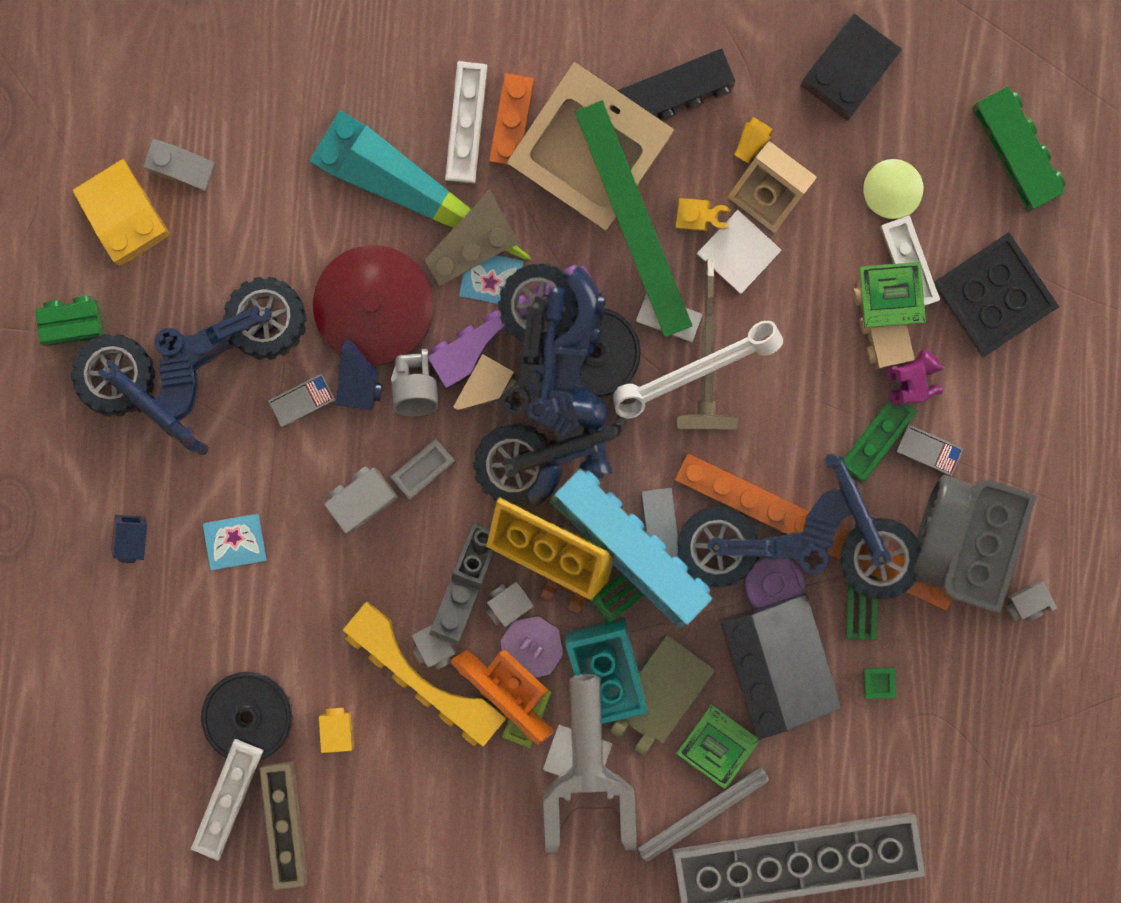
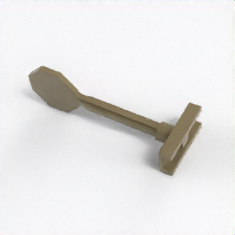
M713 259L706 260L705 318L702 325V358L714 353L715 325L712 317L714 299ZM714 371L701 377V401H698V413L676 415L677 429L738 430V417L716 414V402L713 401Z

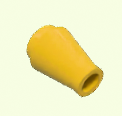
M752 117L750 122L745 124L734 155L749 164L751 159L772 138L770 134L773 128Z

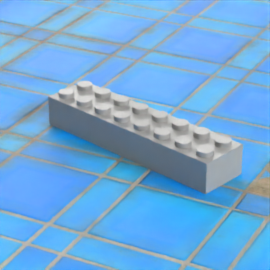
M912 812L672 849L680 903H761L926 877L916 815Z

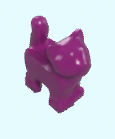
M922 350L914 362L905 363L900 367H886L887 379L889 381L897 380L900 383L898 391H889L890 403L893 405L909 404L910 402L922 403L936 394L941 395L943 387L940 385L928 387L926 375L945 369V366L939 364L938 358L932 355L929 350Z

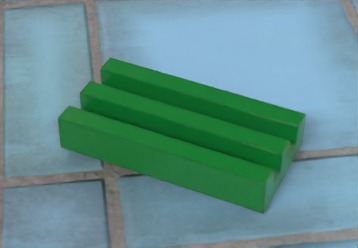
M623 574L602 589L592 601L589 600L592 605L594 604L597 607L596 611L598 614L603 615L605 618L603 620L606 624L613 621L645 596L639 591L614 612L610 613L608 608L635 588L630 583L607 602L603 603L601 601V598L627 579Z
M847 582L845 638L877 640L878 599L871 598L869 633H865L866 596L859 593L858 633H854V588Z

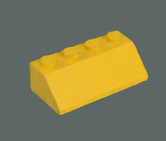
M501 498L497 500L486 547L592 601L608 582L614 558L606 551Z

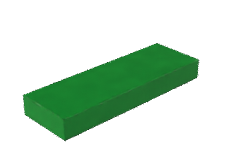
M889 398L843 460L849 473L861 483H864L918 411L909 404L893 405L890 403Z

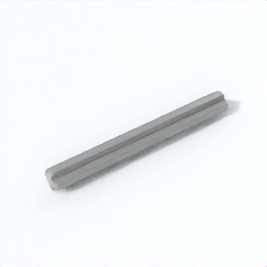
M761 767L757 768L638 848L639 854L645 862L650 861L769 781V777Z

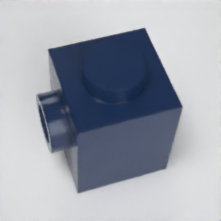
M114 515L111 545L113 558L118 559L122 563H135L136 560H144L147 534L145 517Z

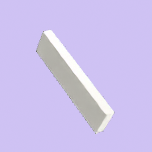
M457 61L445 181L467 184H475L487 64Z
M238 739L233 741L190 850L219 861L264 750Z

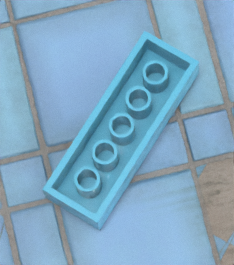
M579 469L549 502L592 545L610 554L614 558L613 565L678 629L688 625L713 599L708 594L710 592L709 587L699 578L694 580L686 573L688 567L678 557L675 556L672 559L664 551L666 549L665 544L655 535L650 537L642 529L644 524L632 513L628 516L620 508L622 506L621 501L611 492L606 494L598 486L600 481L588 470L584 473Z

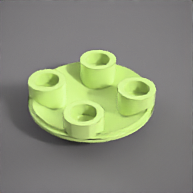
M890 159L878 163L869 171L864 181L865 203L877 215L887 219H899L908 216L919 206L923 197V182L920 174L912 165L902 160Z

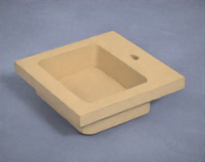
M574 62L507 163L607 231L615 220L616 215L574 111L603 100L637 186L675 130ZM610 107H617L620 109V113L615 114L610 110Z

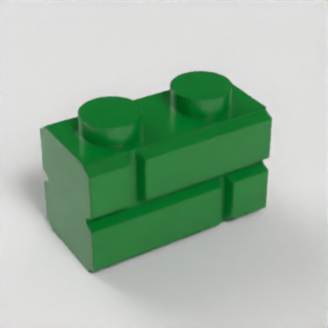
M91 296L73 298V303L65 305L61 304V300L47 301L43 303V308L35 309L39 341L45 347L86 341L93 338L99 339L102 338L101 335L105 334L100 302L91 300Z

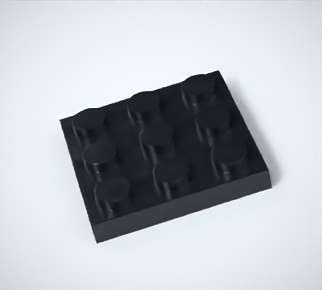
M1009 232L934 281L937 291L982 358L1059 308V305Z

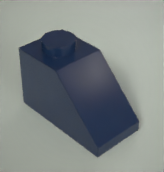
M345 340L341 352L336 406L372 410L375 401L380 402L382 395V384L377 383L378 372L353 341Z

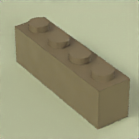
M294 761L264 764L260 767L273 887L274 890L303 887L308 882Z

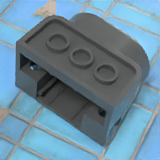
M941 476L932 490L917 535L921 552L914 567L915 574L919 575V577H915L916 581L939 588L940 592L947 598L981 608L988 612L1000 613L1037 495L994 481L986 480L972 484L950 476Z

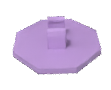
M540 616L513 621L500 640L502 650L505 649L535 678L550 675L564 655L559 629Z

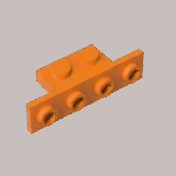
M468 649L451 660L450 663L458 670L459 674L467 678L478 688L480 693L496 705L506 718L514 722L528 739L533 740L539 745L553 734L554 730L533 711L548 692V689L505 649L495 657L488 668Z

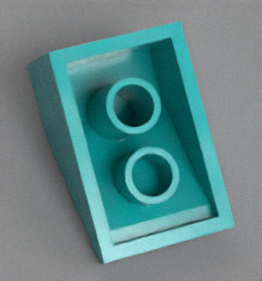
M626 618L613 620L608 624L604 622L567 631L565 644L574 676L590 674L600 678L601 723H609L648 713Z

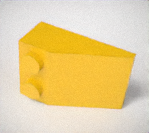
M124 159L73 189L101 243L113 262L120 267L171 236Z

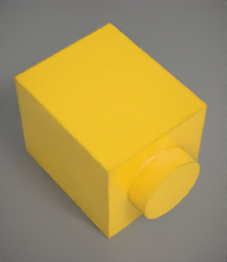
M344 707L326 709V714L319 716L321 753L352 751L354 749L352 712L344 713Z

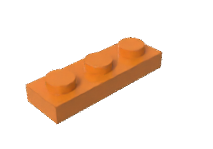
M505 73L489 163L511 166L507 161L525 136L534 78Z

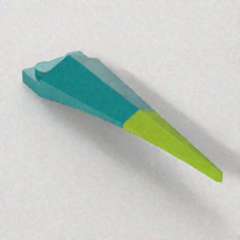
M339 110L309 160L311 164L336 179L408 208L451 228H454L471 210L367 125L362 124ZM516 245L505 250L526 261L531 260L530 256Z

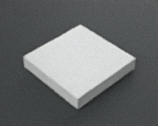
M737 210L726 222L729 225L728 229H719L696 255L705 263L707 259H713L714 271L741 295L782 250Z

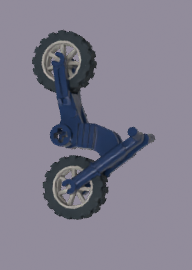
M262 277L253 278L254 281L243 282L241 288L235 289L231 293L230 301H227L224 309L226 313L223 315V321L191 336L182 335L173 328H165L156 335L155 347L163 356V360H159L161 392L155 399L152 395H148L154 389L153 378L156 375L152 359L134 339L127 338L121 334H116V336H111L110 334L101 335L102 338H93L88 341L89 345L80 348L78 358H74L72 367H74L73 372H71V381L74 383L73 389L80 400L94 412L101 413L104 416L111 417V415H116L119 417L124 416L129 411L132 413L137 410L140 413L146 414L162 430L179 441L189 451L205 455L208 452L207 444L196 440L192 429L184 427L179 422L192 412L195 405L197 390L199 389L196 370L233 347H237L245 355L253 356L258 360H263V358L273 360L277 359V356L281 354L283 356L287 355L290 352L289 349L299 344V338L305 333V322H307L305 307L296 291L286 282L277 281L273 277H268V279H263ZM269 298L266 308H261L257 300ZM275 299L285 307L274 312L271 311ZM253 303L254 307L247 310L249 306ZM287 314L285 326L279 324L276 318ZM277 329L281 330L280 333L270 338V333L275 332ZM263 334H264V337H265V339H258V338H256V337H259V336H261V335H263ZM117 354L115 362L107 361L105 358ZM124 356L133 363V365L119 369ZM102 361L105 366L103 370L94 371L97 364ZM135 371L132 381L126 374ZM92 377H102L104 380L95 388ZM108 385L111 386L112 396L100 394Z
M829 454L826 456L825 462L830 468H833L839 481L837 484L840 490H831L819 497L806 517L803 532L758 540L753 525L743 514L727 507H709L693 514L683 525L677 541V552L679 559L688 567L686 572L694 580L699 578L709 587H726L741 581L753 569L758 556H764L769 559L792 558L797 560L807 573L818 574L828 565L829 556L826 550L828 547H832L839 524L845 517L852 515L856 522L855 528L846 537L841 550L840 560L843 574L847 582L858 593L872 599L886 600L902 595L914 585L917 580L915 577H919V575L915 574L914 567L921 552V546L913 532L902 523L887 518L871 517L843 458ZM722 524L719 537L715 538L708 526ZM727 526L734 530L738 537L724 539ZM703 530L710 539L708 544L696 543L698 536ZM880 536H886L884 544ZM890 538L897 541L901 549L889 553L887 547ZM864 543L866 544L871 556L859 555L860 549L864 545ZM696 548H708L711 552L701 562ZM812 550H817L818 556L824 557L823 563H819L817 569L811 568L810 562H805V557L811 555ZM904 553L903 568L891 562V557ZM714 554L717 555L719 570L705 565ZM722 555H728L736 561L724 569ZM858 559L872 560L873 565L863 573ZM885 565H889L900 573L895 578L887 581ZM879 566L881 568L882 582L868 578L876 567Z

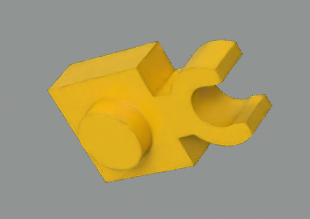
M679 198L676 228L679 230L707 232L708 223L718 229H728L729 225L719 222L718 216L723 212L730 213L731 209L724 205H718L710 209L711 202L708 200Z

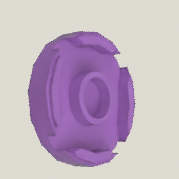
M762 557L756 561L753 569L745 577L744 587L746 596L755 608H759L803 594L805 582L802 571L792 560L788 558L769 559Z

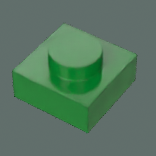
M895 667L863 668L865 699L896 698Z

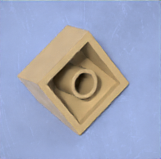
M769 141L755 157L727 198L775 233L817 177Z

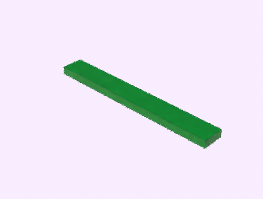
M603 100L574 111L664 337L692 327L693 325Z

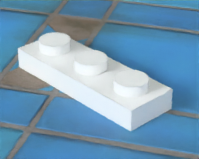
M910 215L881 225L880 229L893 264L921 262L924 306L940 301Z

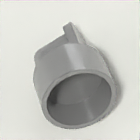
M422 349V354L397 356L391 377L393 410L397 414L409 417L425 416L435 412L438 409V390L436 379L429 376L428 349ZM422 367L423 374L409 375V368Z

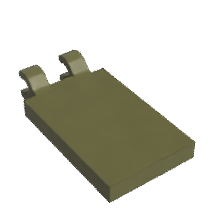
M665 635L639 672L648 713L617 720L613 723L609 732L620 738L628 725L642 734L633 748L644 756L655 739L662 744L666 741L716 670L674 639Z

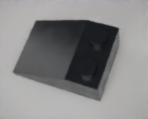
M854 13L805 76L800 86L848 121L902 49Z

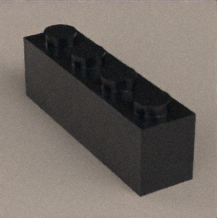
M721 48L617 91L661 121L675 116V110L685 106L687 110H691L704 103L702 99L712 95L715 99L731 93L730 88L734 87L736 81ZM613 106L615 113L619 114L620 109Z

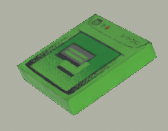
M921 262L859 267L864 328L926 322Z
M710 704L676 754L726 789L760 740Z

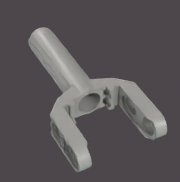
M590 674L576 675L569 679L573 766L564 775L559 776L543 792L546 854H557L558 847L560 846L559 798L565 797V800H571V793L607 791L608 799L614 798V795H619L620 833L624 851L637 850L634 788L619 775L612 773L603 765L600 678Z

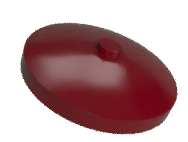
M366 245L342 253L322 272L314 291V319L325 342L341 356L345 340L353 341L372 366L393 363L397 356L410 354L415 350L426 336L433 317V295L425 274L406 254L386 246Z

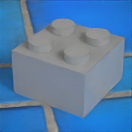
M365 466L351 477L354 482L345 488V486L340 485L326 495L329 500L324 505L346 534L353 533L399 498L379 470L374 467L369 469Z

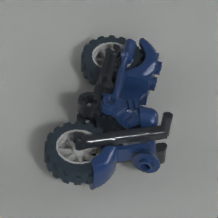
M546 263L528 265L510 275L505 281L504 287L500 290L499 295L501 297L500 301H498V310L501 311L502 315L500 319L508 328L507 331L523 343L520 379L516 385L508 388L503 393L501 398L502 407L511 415L527 414L526 419L551 429L556 434L558 441L551 440L548 443V438L543 433L540 434L536 431L535 427L526 426L522 423L505 424L486 435L480 441L479 447L476 448L473 470H476L477 475L475 478L477 483H480L483 487L482 491L486 495L492 496L496 502L501 498L513 505H523L530 502L533 507L538 506L558 486L562 475L563 463L585 456V461L581 462L580 469L590 471L596 478H604V474L612 473L610 464L606 459V442L618 437L627 425V421L623 417H618L612 425L604 426L608 418L607 406L592 391L584 388L581 382V366L586 357L594 352V344L598 345L600 340L601 327L597 326L599 314L603 315L606 305V297L602 296V292H599L592 277L582 267H577L569 275L562 271L563 269ZM541 282L539 296L533 293L528 287L529 284ZM546 283L553 286L549 290V294H545ZM523 290L532 299L530 303H519V297ZM519 308H526V320L522 317ZM520 392L519 397L525 399L524 404L519 405L520 400L515 398V393ZM515 442L514 454L510 455L502 445ZM521 444L525 445L529 450L520 452ZM497 450L506 458L502 462H494ZM494 468H505L506 473L502 479L498 477ZM522 471L533 475V478L526 484L522 480L520 473ZM515 476L518 486H511L505 482L509 477Z

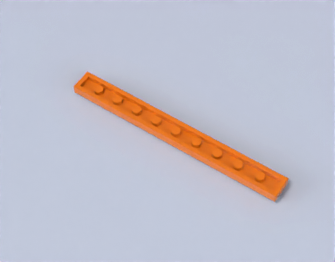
M687 453L674 480L786 535L803 532L809 511ZM838 526L833 545L826 550L828 555L838 560L841 559L843 543L851 531ZM864 543V545L860 549L859 555L871 556L866 544ZM901 555L891 557V562L903 568L904 557ZM858 559L863 572H866L873 565L872 560ZM885 565L887 581L895 578L900 573L889 565ZM879 566L870 575L882 580L881 568ZM915 581L914 585L906 591L944 611L948 610L952 599L944 596L939 588Z

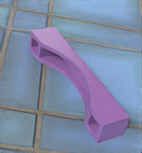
M576 264L565 269L564 272L571 275L577 268ZM584 265L581 266L589 274ZM546 283L545 294H549V290L553 286ZM540 285L534 288L536 296H539ZM524 295L519 297V303H530L532 300L530 297L526 299ZM519 308L522 317L526 318V308ZM498 310L484 317V324L476 329L471 325L457 333L456 335L459 339L448 344L447 341H443L431 349L433 354L428 356L447 390L471 376L487 346L499 333L507 328L500 319L502 315Z

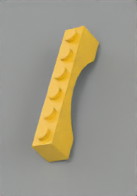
M365 602L343 629L348 634L345 639L358 650L361 646L371 653L368 657L370 661L381 669L386 666L394 672L391 676L393 680L403 688H406L408 685L417 692L415 695L417 700L428 708L431 704L440 711L438 717L450 727L454 724L459 726L464 731L461 736L473 746H476L477 743L484 746L506 720L502 712L484 697H466L452 694L437 688L422 678L410 666L402 654L394 636L392 621L370 602Z

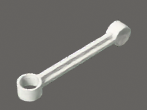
M772 321L759 322L750 329L747 338L641 387L634 384H625L618 387L612 396L616 413L623 418L637 417L644 411L645 403L754 352L761 356L775 353L782 346L783 337ZM768 335H771V336H770L769 338H767L766 340L761 341L764 337H766V336H768ZM629 398L637 399L630 404H621L622 401Z

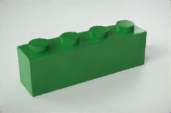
M1007 86L980 100L972 109L1029 213L1064 194L1065 190L1063 187L1065 186V181L1058 170L1054 171L1049 162L1051 155L1044 144L1040 145L1036 138L1037 129L1031 118H1026L1021 110L1023 103L1016 91L1012 92L1010 87Z

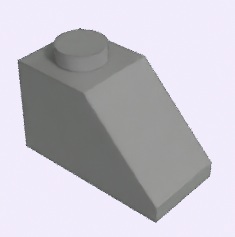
M153 139L143 167L150 173L206 191L215 163L183 148Z

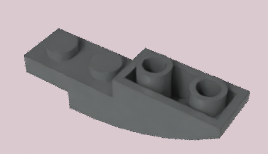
M473 522L429 635L458 646L495 552L486 547L490 528Z

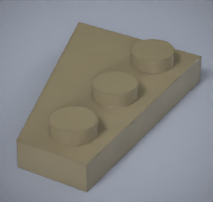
M490 189L425 258L439 286L519 243Z

